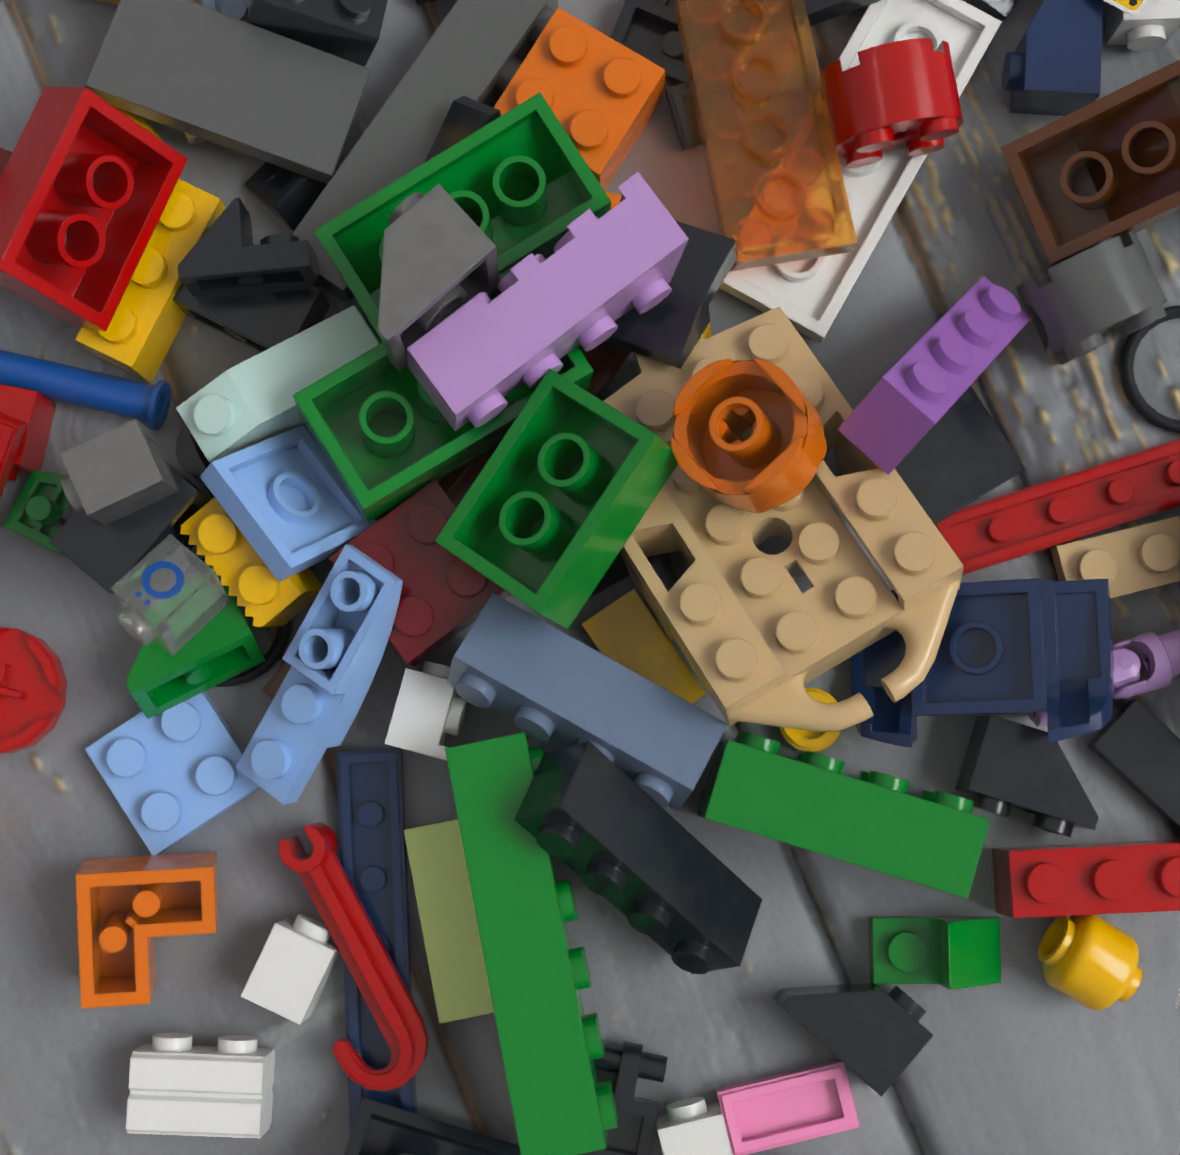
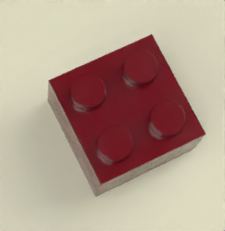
M435 479L346 544L353 545L403 580L399 605L389 640L406 663L413 667L475 622L492 593L503 599L511 595L435 542L456 510V506ZM344 547L329 557L333 565Z

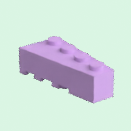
M636 172L618 186L619 191L622 193L620 203L601 218L595 216L589 208L567 225L569 231L556 243L553 248L555 253L545 259L542 254L533 255L531 253L512 267L511 271L498 284V289L501 292L499 296L491 301L485 292L478 293L407 348L408 368L454 431L469 421L475 428L489 422L508 405L504 398L524 383L530 389L537 388L549 368L555 372L560 371L563 367L560 358L579 345L585 351L592 350L617 330L618 326L614 322L634 307L639 314H643L670 294L672 288L669 286V283L689 238L639 172Z

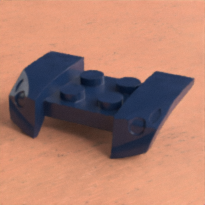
M1033 578L962 582L960 589L957 591L932 667L923 682L895 703L887 695L880 680L893 672L905 656L906 645L902 635L895 630L851 657L853 696L861 693L874 715L864 722L856 724V728L862 737L911 748L913 742L917 740V717L1030 712H1047L1048 743L1083 735L1103 728L1112 717L1114 657L1109 579L1054 581ZM890 590L898 601V595L895 590Z

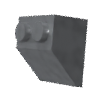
M439 183L424 196L420 192H416L403 200L389 217L391 225L384 230L378 332L391 364L399 373L408 366L407 348L478 293L485 292L489 296L498 288L500 282L496 245Z

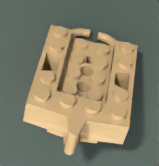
M780 306L697 342L681 369L633 352L639 375L603 402L657 434L670 447V435L673 437L675 419L672 411L676 398L687 381L699 370L715 361L729 358L732 361L754 360L753 358L767 360L781 368L812 402L823 425L824 437L827 442L826 454L834 446L837 465L843 473L842 476L835 477L824 460H822L813 479L796 497L766 512L755 514L721 502L691 479L678 464L620 550V554L639 594L670 642L675 640L729 726L740 721L823 732L841 731L864 722L874 715L861 693H857L838 703H823L814 700L806 692L804 685L895 630L904 639L906 645L905 656L900 665L880 681L887 695L894 703L904 698L924 681L936 659L957 591L960 589L964 566L895 468L887 475L837 430L853 412V409ZM749 428L741 437L746 441L753 434V429ZM841 515L844 516L897 593L898 601L840 518ZM770 536H780L790 543V546L784 552L776 555H768L757 549V546L766 541V538ZM680 551L690 567L669 591L665 588L646 557ZM801 571L812 585V588L804 593L801 592L796 584V577L801 575Z

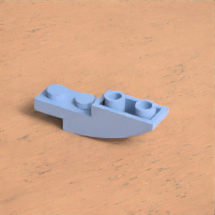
M353 545L344 546L282 659L289 663L291 668L235 767L283 805L298 801L326 749L341 745L374 679L397 613L403 580Z

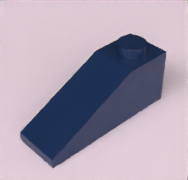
M1044 0L1015 51L1007 52L1002 71L1003 90L1011 91L1010 113L1066 116L1096 101L1100 95L1103 0Z

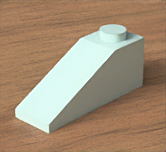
M353 305L226 370L176 407L208 462H213L303 425L304 422L298 413L292 395L382 342L360 307Z

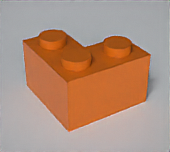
M217 851L94 858L83 861L75 875L81 1009L150 1004L156 986L155 937L216 933L220 915Z

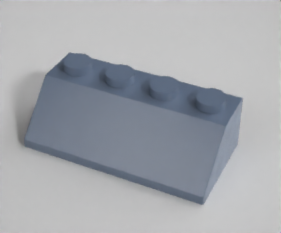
M494 593L490 596L454 654L447 677V682L455 686L456 692L464 700L480 708H489L491 706L514 719L516 727L531 738L540 741L550 739L565 748L590 741L661 807L670 806L679 811L694 790L728 725L726 722Z

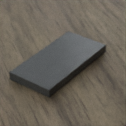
M120 0L85 87L112 106L328 184L336 171L369 80L371 69L189 0Z

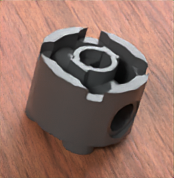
M1135 230L1122 236V239L1117 236L1056 264L1046 270L1049 275L1046 278L1036 282L1034 277L1016 287L1024 306L1037 328L1047 356L1050 357L1056 354L1060 365L1066 364L1104 345L1106 342L1102 333L1114 328L1120 339L1167 315L1162 304L1167 302V299Z

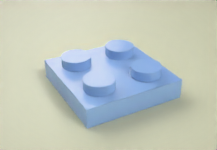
M303 425L211 462L200 476L278 582L329 558L376 523L375 519L368 523L366 522L319 445Z
M206 691L149 719L141 711L85 748V751L152 855L163 854L261 788L235 768L244 753V749Z

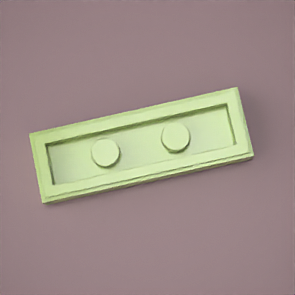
M458 819L405 829V841L439 1024L494 1013Z

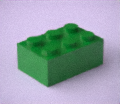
M549 368L435 542L539 614L568 629L678 465V462L674 457L672 448L657 434Z

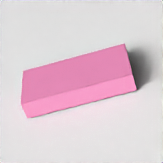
M840 1059L715 1089L723 1114L732 1155L752 1154L860 1127L845 1065Z

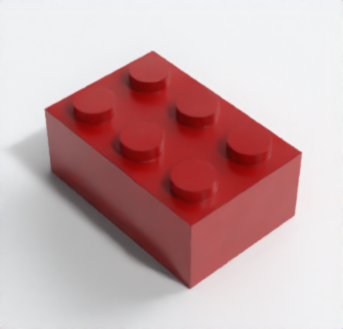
M45 86L0 177V286L66 324L106 331L188 158L87 87Z

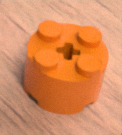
M729 358L715 361L694 374L683 386L676 398L672 411L675 415L673 437L670 435L672 452L683 471L718 500L737 509L755 514L763 513L796 497L813 479L827 451V442L824 437L821 418L807 396L775 364L753 358L754 360L732 361ZM752 428L753 434L745 441L741 436L746 430Z

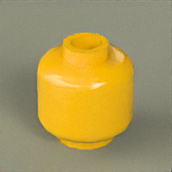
M1098 915L1060 916L1048 927L1041 939L1038 948V959L1043 963L1042 973L1047 984L1086 1008L1099 1011L1112 1006L1117 1000L1121 1002L1127 1001L1140 985L1142 969L1137 966L1139 948L1136 941L1130 934Z

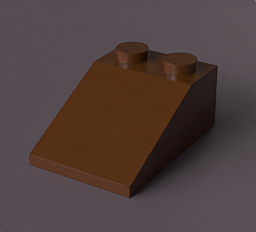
M1180 60L1001 147V151L1051 265L1055 266L1117 236L1122 239V236L1128 232L1135 230V233L1180 210Z

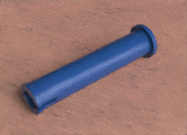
M0 350V384L38 391L50 400L145 421L152 430L161 429L167 418L171 401V387L167 381L160 380L156 385Z

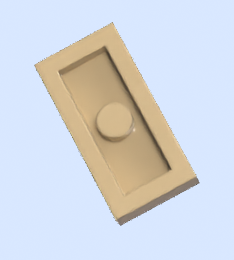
M1179 516L1059 545L1050 549L1059 581L1108 578L1110 599L1180 582Z

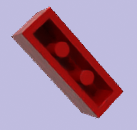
M1180 839L991 848L996 913L1011 918L1180 911Z

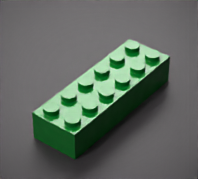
M525 732L445 748L521 1155H579L607 1149L608 1130L618 1128V1116L611 1081L598 1082L594 1059L604 1057L603 1053L605 1051L597 1013L585 1015L580 990L590 988L592 985L584 946L572 949L567 922L578 920L572 884L569 879L558 881L554 857L557 856L544 851L537 844L536 838L514 820L541 759L546 753H544L542 746L532 748Z

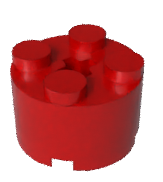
M931 38L901 40L870 47L858 52L860 65L842 72L839 59L828 65L821 73L835 151L844 155L846 167H861L876 163L883 159L882 151L887 152L906 148L908 156H920L936 152L945 147L944 138L958 133V127L963 124L950 47L946 41H942L935 51H933Z

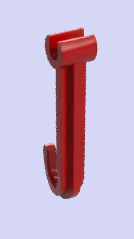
M322 822L306 825L304 830L313 844L312 855L306 853L299 837L294 835L279 841L281 860L288 868L299 873L390 1047L391 1061L385 1068L374 1069L365 1063L351 1042L345 1038L338 1040L334 1044L333 1053L349 1078L364 1088L388 1091L401 1087L419 1072L427 1056L429 1037L424 1020L335 853L337 840L334 832Z

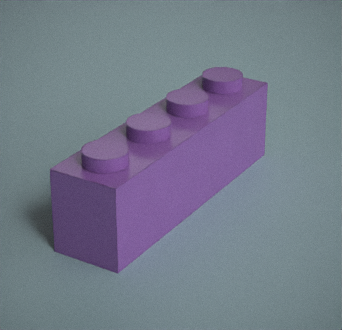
M983 276L879 380L837 430L889 475L1032 317L1020 308L1018 300L1010 291L1001 286L994 285Z

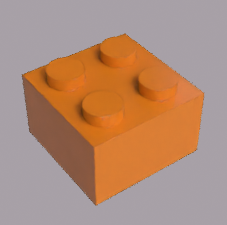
M558 7L494 108L500 110L502 116L540 92L605 191L661 103L666 70Z

